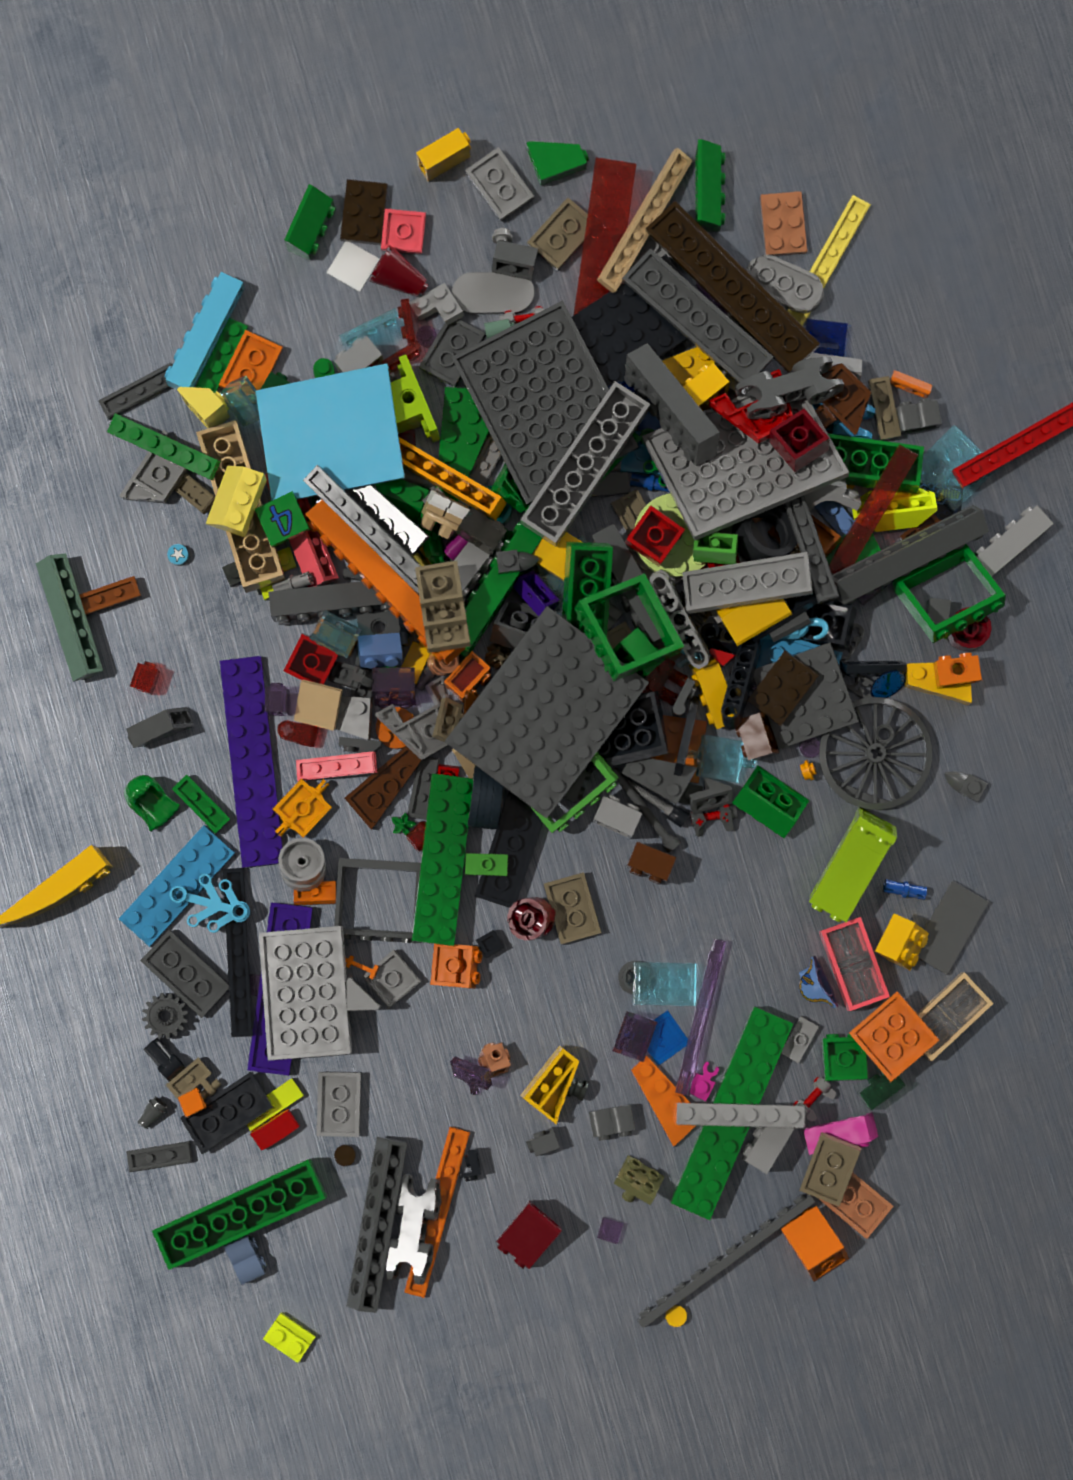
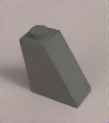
M182 707L163 710L126 728L133 748H138L192 728L194 723L188 708Z

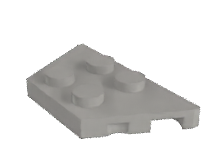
M163 430L161 434L170 438L168 433ZM148 452L119 496L125 500L166 503L188 469Z

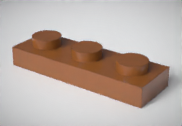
M135 576L79 595L86 616L142 597Z

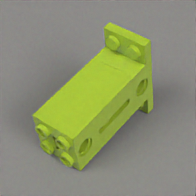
M405 354L398 357L400 364L397 367L401 378L390 382L398 434L422 426L426 438L431 437L433 443L440 440L437 426L408 357Z
M858 807L855 817L809 896V902L812 903L811 907L819 912L824 910L830 913L829 917L839 923L841 921L847 923L891 844L895 843L897 839L896 826L864 808Z

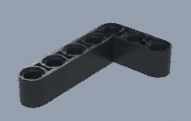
M708 623L701 628V635L708 649L713 648L736 654L721 708L724 726L734 729L741 724L761 652V642L759 640L755 644L749 645L748 643H754L752 639H749L737 646L734 640L727 641L733 638L724 625Z

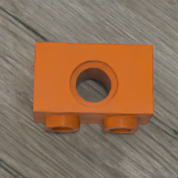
M971 652L959 654V658L951 659V655L938 657V661L933 663L937 688L979 683L982 680L978 655L972 656ZM953 665L961 666V675H956L952 671Z

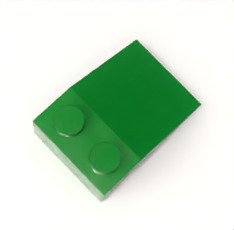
M638 627L612 649L617 659L625 665L659 651L649 641L648 636L643 631H640ZM663 661L656 663L652 666H649L645 669H642L636 673L640 675L642 678H645Z

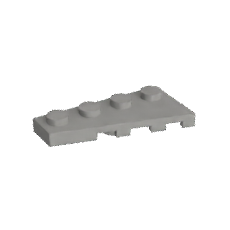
M290 693V715L295 716L299 693ZM342 696L336 730L370 740L373 698Z

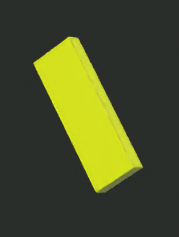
M293 1078L267 1094L274 1109L247 1125L250 1131L304 1096Z

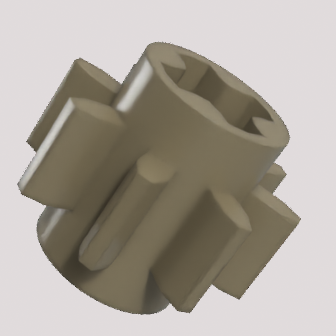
M492 644L487 647L489 652L485 654V660L489 666L498 669L504 664L511 653L508 647Z

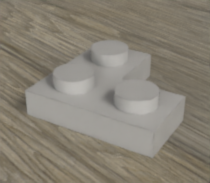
M445 283L409 302L419 321L436 312L439 313L446 326L464 317L462 309Z

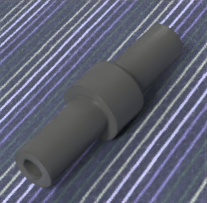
M428 666L423 671L424 675L415 686L420 691H423L430 679H434L436 676L429 670Z

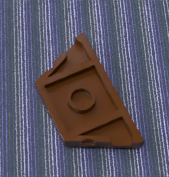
M843 363L832 366L828 372L821 375L828 380H843L845 384L844 389L839 394L821 403H824L830 412L856 436L869 402L871 391Z

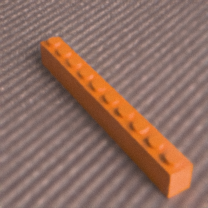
M323 500L319 501L305 514L310 530L312 532L317 531L321 535V541L327 547L331 545L335 549L333 551L334 554L341 561L344 559L349 564L347 567L354 575L359 574L363 578L361 580L362 583L369 590L372 588L376 592L375 596L382 604L386 602L391 607L389 610L396 618L401 617L404 620L403 625L410 633L414 631L419 636L417 638L418 641L426 648L427 642L419 595ZM466 648L432 652V655L438 662L443 661L448 665Z

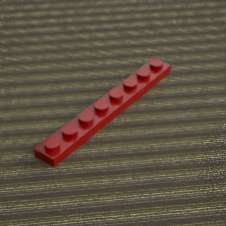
M1073 402L954 468L952 473L961 488L967 487L1072 428Z

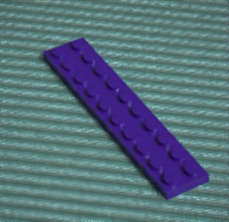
M255 656L221 660L220 670L242 868L279 864L278 857L283 844L282 837L275 832L280 826V817L272 810L278 803L262 657Z

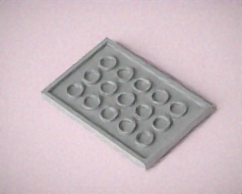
M343 926L259 933L268 1060L352 1054L349 1011H347V975Z

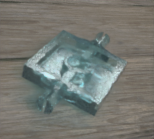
M702 735L698 751L688 749L687 753L691 754H687L686 757L697 759V777L738 783L739 772L742 767L753 769L755 766L751 765L755 764V761L743 759L741 749L743 741Z

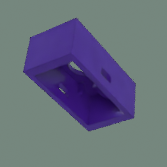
M534 570L520 576L513 586L538 617L547 606L554 610L560 601Z

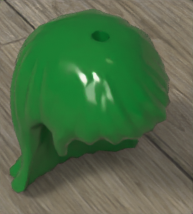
M137 776L129 781L124 788V797L128 806L145 821L150 832L167 823L179 809L180 805L170 799L151 776Z

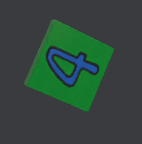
M293 491L255 509L272 548L310 530Z

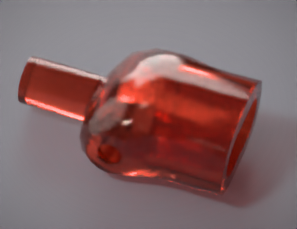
M425 821L418 823L411 832L405 835L406 839L418 853L423 848Z

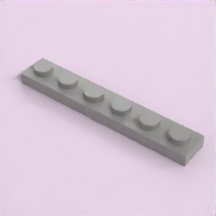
M677 1103L676 1124L805 1129L806 1107Z

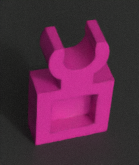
M709 1062L704 1063L702 1075L695 1074L687 1092L705 1102L715 1085V1082L710 1079L719 1072L718 1067L713 1072H708L707 1066Z

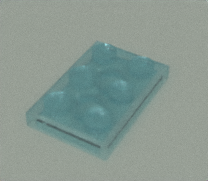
M394 308L339 335V341L342 346L347 344L350 347L356 339L364 335L368 337L373 336L377 333V329L382 326L387 329L395 325L399 315Z
M634 962L633 1005L696 1006V964Z

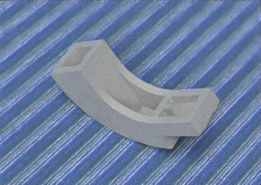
M844 479L804 495L809 511L824 501H836L857 511L861 506L859 493L854 489H847L846 480Z

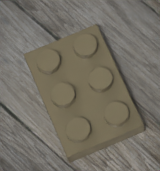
M567 197L529 239L527 245L538 248V254L558 271L599 226V223Z
M584 872L544 883L548 902L556 912L554 923L561 945L601 933Z
M821 1132L799 1191L840 1206L862 1148Z

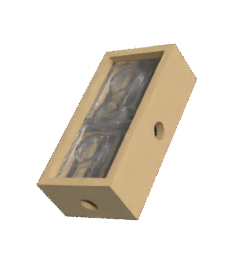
M965 972L958 974L917 1013L940 1040L923 1055L928 1061H933L994 1004Z

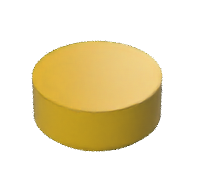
M674 1305L666 1311L665 1317L669 1325L680 1327L686 1322L687 1313L682 1306Z

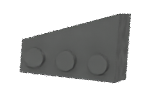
M646 758L628 762L622 774L668 801L677 804L697 767L684 765L683 774L677 776L674 775L676 763Z

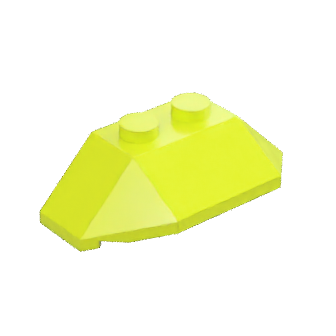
M921 488L918 489L916 494L879 489L870 490L860 497L861 506L858 511L852 509L855 522L863 526L868 524L872 531L881 532L918 527L937 511L935 492H928Z

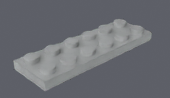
M808 552L682 572L685 604L688 614L813 594Z

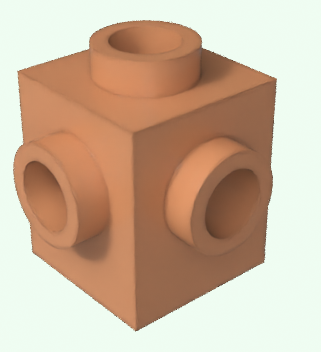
M489 1043L485 1045L478 1057L481 1069H485L488 1079L507 1073L511 1066L509 1052L507 1048H503L502 1043Z

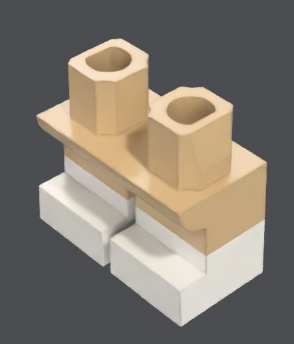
M431 489L422 509L424 516L420 525L432 531L435 523L438 522L442 524L438 534L449 539L454 530L458 532L462 520L467 516L470 509L466 505L451 498L449 499L447 496Z

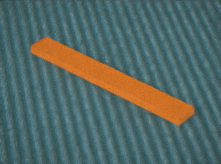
M449 1127L435 1178L440 1179V1213L436 1221L428 1220L425 1243L433 1245L432 1264L424 1285L414 1284V1270L411 1266L404 1293L425 1298L470 1134L468 1131Z

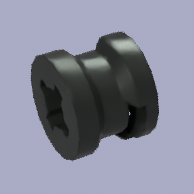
M574 1076L566 1096H575L578 1100L583 1101L589 1081H580Z

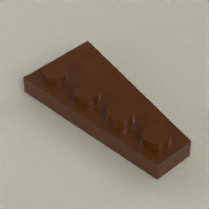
M407 746L381 766L377 773H373L345 797L346 801L371 830L422 761Z

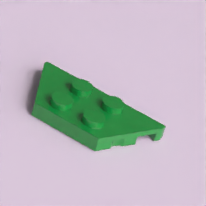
M504 464L491 491L501 496L509 505L521 513L528 508L529 504L526 505L508 467Z

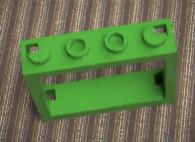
M598 752L591 761L606 778L602 784L556 822L550 816L546 819L532 808L551 833L556 830L559 832L569 826L568 820L572 817L576 820L585 812L583 808L586 805L590 804L593 806L601 799L599 795L604 790L608 793L616 786L615 781L619 777Z

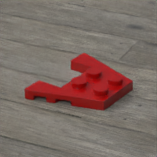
M780 369L771 372L773 378L782 376ZM726 393L709 400V406L758 444L770 439V430L793 416L790 402L786 403V411L778 416L748 419L746 415L747 408L758 400L738 409Z

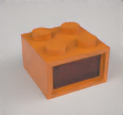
M471 651L444 681V685L464 703L466 690L477 694L476 689L480 685L485 686L492 678L491 667Z

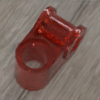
M288 720L282 721L278 725L277 732L283 740L315 747L319 727ZM289 725L293 732L285 736L281 730Z

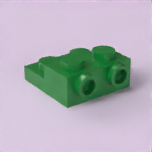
M828 1034L826 1038L821 1040L824 1081L868 1079L866 1053L850 1034H847V1037L839 1038V1034Z

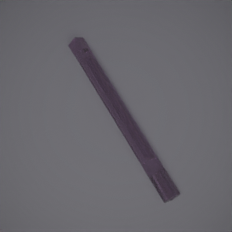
M713 939L711 950L709 951L675 1093L690 1095L726 941Z

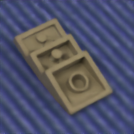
M451 561L415 567L428 653L471 646L458 562Z

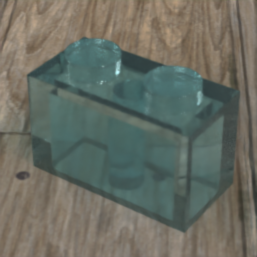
M247 376L230 382L220 394L243 427L259 421L256 388Z
M325 610L310 639L318 645L332 650L337 655L348 658L362 629Z

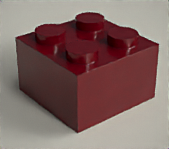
M805 408L770 430V444L794 472L829 451L830 438Z

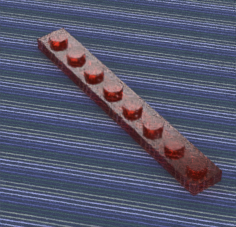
M898 445L830 561L829 568L832 575L855 564L916 460L917 454L902 445Z

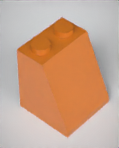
M817 1206L805 1209L800 1217L790 1220L781 1228L785 1238L814 1282L849 1260L844 1246Z

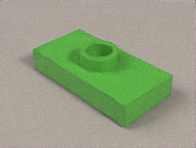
M466 853L465 875L507 876L508 855Z

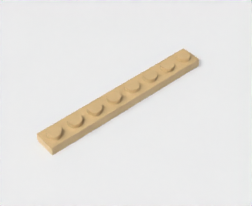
M679 148L674 149L597 279L611 293L617 291L622 278L627 274L647 240L649 234L645 231V228L662 214L693 161Z

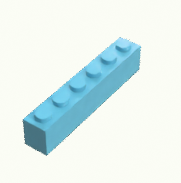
M220 272L219 276L213 279L210 294L205 295L200 313L197 312L193 318L192 323L194 325L191 331L188 330L183 338L185 343L181 349H177L174 356L175 362L172 367H168L165 373V380L168 386L176 390L179 387H195L228 319L245 289L242 281L223 272Z

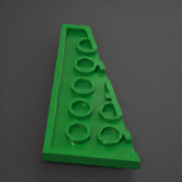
M445 387L438 460L463 475L470 477L490 432L467 388ZM440 489L449 499L451 498L457 502L460 501L458 498Z

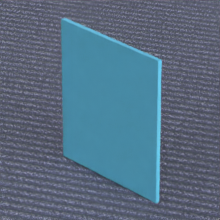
M387 363L256 390L271 501L292 491L297 500L318 496L303 481L316 465H319L344 490L405 478L389 366Z

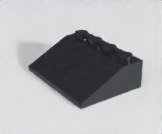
M658 691L640 694L597 751L609 767L668 754L663 711ZM592 761L586 766V772L598 769Z

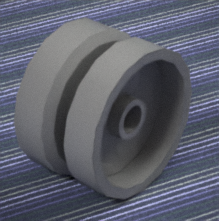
M298 838L288 842L281 849L278 857L281 877L287 886L301 892L310 891L321 884L326 875V862L321 847L315 841L307 838Z

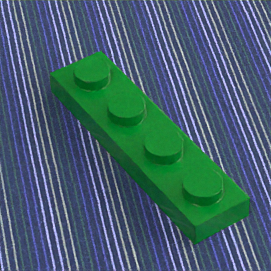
M232 318L228 319L195 388H210L213 393L219 390V383L244 331L248 330L247 325Z

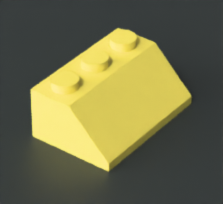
M179 387L177 389L184 403L207 429L221 425L230 418L227 403L218 391L213 393L210 388Z
M227 466L206 525L246 537L267 481L264 473L246 467Z

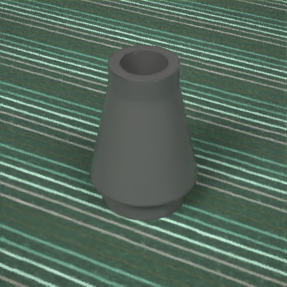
M154 1097L152 1100L149 1099L138 1123L143 1128L148 1129L150 1125L166 1113V1103L158 1097Z

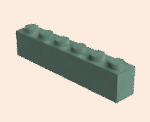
M66 553L49 555L37 562L36 567L73 681L90 679L103 672V668Z

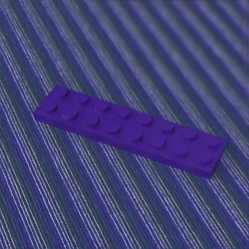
M271 902L267 932L310 929L313 908ZM261 972L247 1070L290 1076L292 1059L268 1060Z

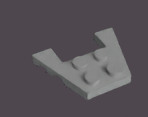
M443 677L425 686L435 706L405 723L401 720L393 704L375 714L421 760L448 745L432 737L441 699L448 698L443 686Z

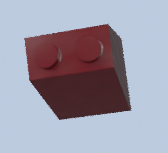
M528 1201L496 1240L499 1244L497 1248L505 1255L508 1253L515 1257L514 1262L522 1269L525 1266L530 1269L561 1233L562 1228L533 1203Z

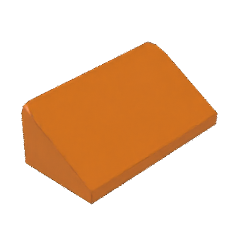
M896 370L893 371L890 378L891 386L922 398H928L932 385Z

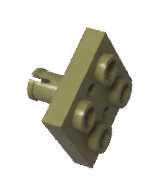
M628 1155L613 1184L625 1190L622 1193V1198L625 1201L631 1203L637 1197L651 1205L665 1176Z

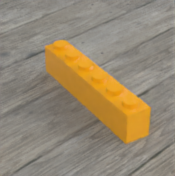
M399 437L403 467L493 520H497L507 504L501 496Z

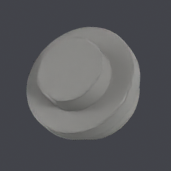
M498 228L492 235V241L496 244L498 240L512 242L513 236L509 229Z

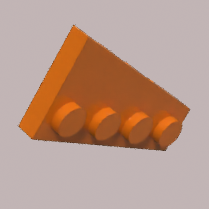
M645 1056L631 1071L674 1147L695 1127L693 1125L676 1124L677 1103L690 1102L660 1069Z

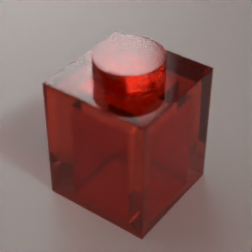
M147 661L144 664L138 663L130 687L152 695L160 671L156 669V665Z

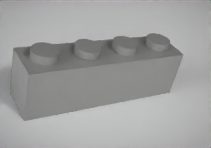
M1038 505L1033 509L1029 506L1020 514L1023 518L1018 522L1015 520L1010 522L1005 527L1007 531L1003 535L997 533L989 540L990 546L986 549L982 546L974 553L991 576L995 575L1054 524Z

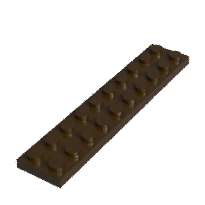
M676 201L645 228V231L740 326L769 352L788 373L793 372L792 367L797 362L805 360L820 346V343Z

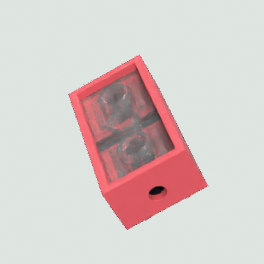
M861 917L819 931L847 1011H852L890 997Z

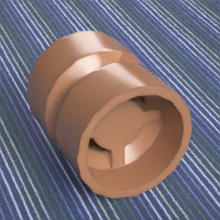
M432 653L427 660L429 670L437 676L447 675L453 672L459 665V656L454 658L448 665L443 661L438 662Z

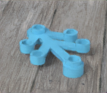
M209 874L200 875L199 883L204 886L210 899L187 893V890L181 886H175L170 891V898L175 903L188 901L208 907L196 915L188 916L187 924L191 927H197L202 920L218 911L227 912L228 914L217 921L211 920L208 922L207 929L212 933L218 932L222 926L233 920L244 922L250 916V907L247 903L238 901L232 890V883L227 879L220 881L219 889L225 892L230 904L221 901L212 885V877ZM204 876H207L209 878V882L207 884L202 883V878ZM223 882L229 883L227 890L222 888ZM177 891H182V898H176ZM238 908H242L244 910V913L241 916H238L236 913V910ZM192 917L197 918V923L195 925H192L190 923V919ZM213 922L217 923L218 925L217 929L214 931L210 928V925Z

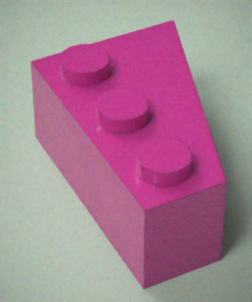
M873 1112L866 1113L863 1116L849 1117L840 1121L808 1127L803 1130L809 1155L814 1153L821 1132L861 1148L869 1146V1142L879 1137Z

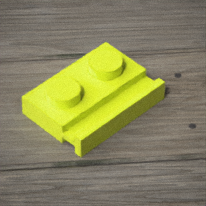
M280 1313L263 1340L298 1363L316 1336L283 1313Z

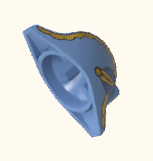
M816 956L811 957L809 967L799 972L801 977L799 990L802 997L812 1003L822 1002L833 1008L839 1007Z

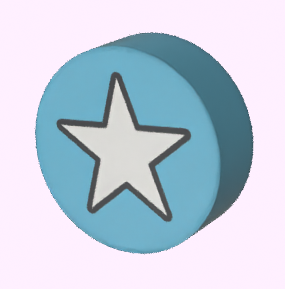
M174 544L169 548L167 556L172 564L180 566L187 562L189 552L185 546Z

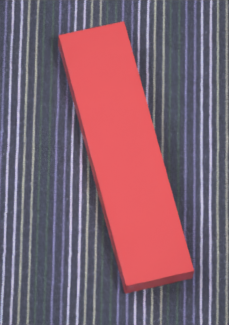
M376 752L296 760L297 781L301 778L307 781L377 773Z

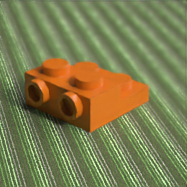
M434 944L430 985L476 989V985L480 982V973L477 972L478 963L482 961V952L479 951V947L454 944V946Z

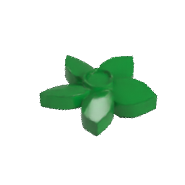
M406 812L401 818H391L393 824L396 825L393 833H400L402 831L409 837V828L415 826L416 822L408 821V814Z

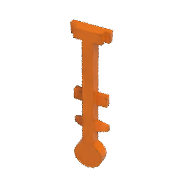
M350 955L349 959L345 957L347 968H350L351 965L371 973L370 979L373 980L379 966L374 965V968L371 969L353 961L354 956Z

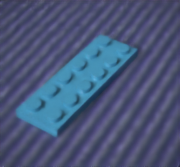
M203 825L121 915L119 920L151 947L191 903L188 901L182 903L173 902L170 898L171 889L175 886H181L187 890V893L198 895L204 889V886L199 883L200 875L209 874L213 879L236 853ZM204 876L202 878V883L207 884L209 882V878L207 876ZM177 891L176 898H182V891Z

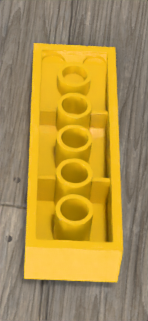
M90 845L0 915V928L41 915L63 904L80 892H87L94 886L92 883L95 880H102L111 873L109 870L112 868V865L98 847Z

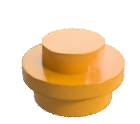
M805 760L803 764H800L801 772L805 780L810 779L812 781L815 779L814 775L817 774L813 762L809 763L808 760Z

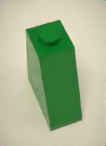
M526 142V150L541 186L587 169L589 158L586 150L581 149L580 144Z

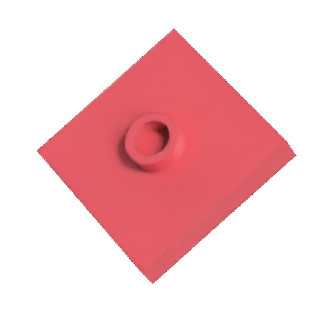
M385 209L381 251H387L386 248L390 245L398 252L422 254L426 212Z

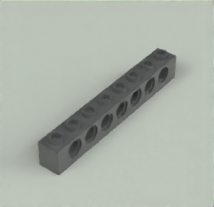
M376 1138L346 1304L347 1307L357 1311L377 1313L407 1148V1142L396 1139Z

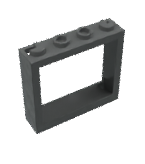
M339 858L334 926H342L346 868L416 872L415 914L421 863ZM343 928L344 939H351V935L360 936L359 940L372 941V937H381L380 941L393 942V938H402V943H414V941H411L412 932Z

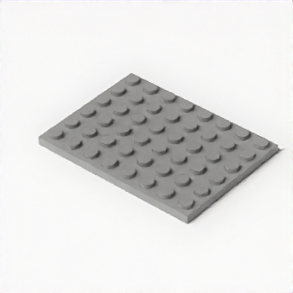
M738 396L731 399L737 409L757 400L752 396ZM806 398L790 402L793 415L805 408L828 435L812 404H809ZM712 408L703 412L720 432L717 456L697 467L692 461L686 459L684 451L680 446L674 444L671 435L662 428L642 436L643 442L694 540H698L849 477V471L831 439L829 440L828 452L794 472L770 444V439L758 444Z

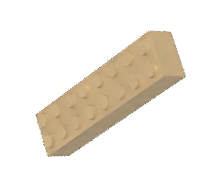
M236 420L196 432L202 453L221 461L213 480H211L215 497L227 466H240L252 469L240 427ZM261 497L257 508L263 505ZM256 511L246 537L226 531L240 580L246 593L286 580L276 546L271 547Z

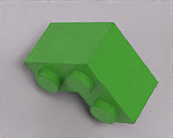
M719 531L694 540V561L736 564L738 535L718 533Z

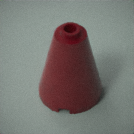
M388 245L386 253L381 256L369 281L415 297L419 294L423 295L428 287L427 279L394 247Z

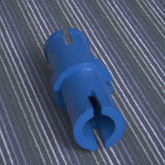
M632 473L631 478L640 481L631 480L630 486L648 488V491L654 489L670 493L668 488L659 486V478H655V475L644 476Z
M885 879L883 892L901 895L902 898L913 897L925 900L927 887L912 885L907 881L902 883Z

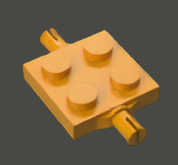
M301 778L272 809L280 816L283 822L275 832L282 837L290 828L304 838L332 808L322 796L323 791L330 785L323 779L314 788Z

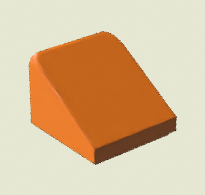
M198 1088L178 1097L185 1117L207 1107Z

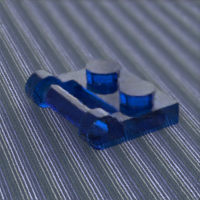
M806 319L805 329L818 342L838 345V349L818 347L813 353L844 357L848 323Z

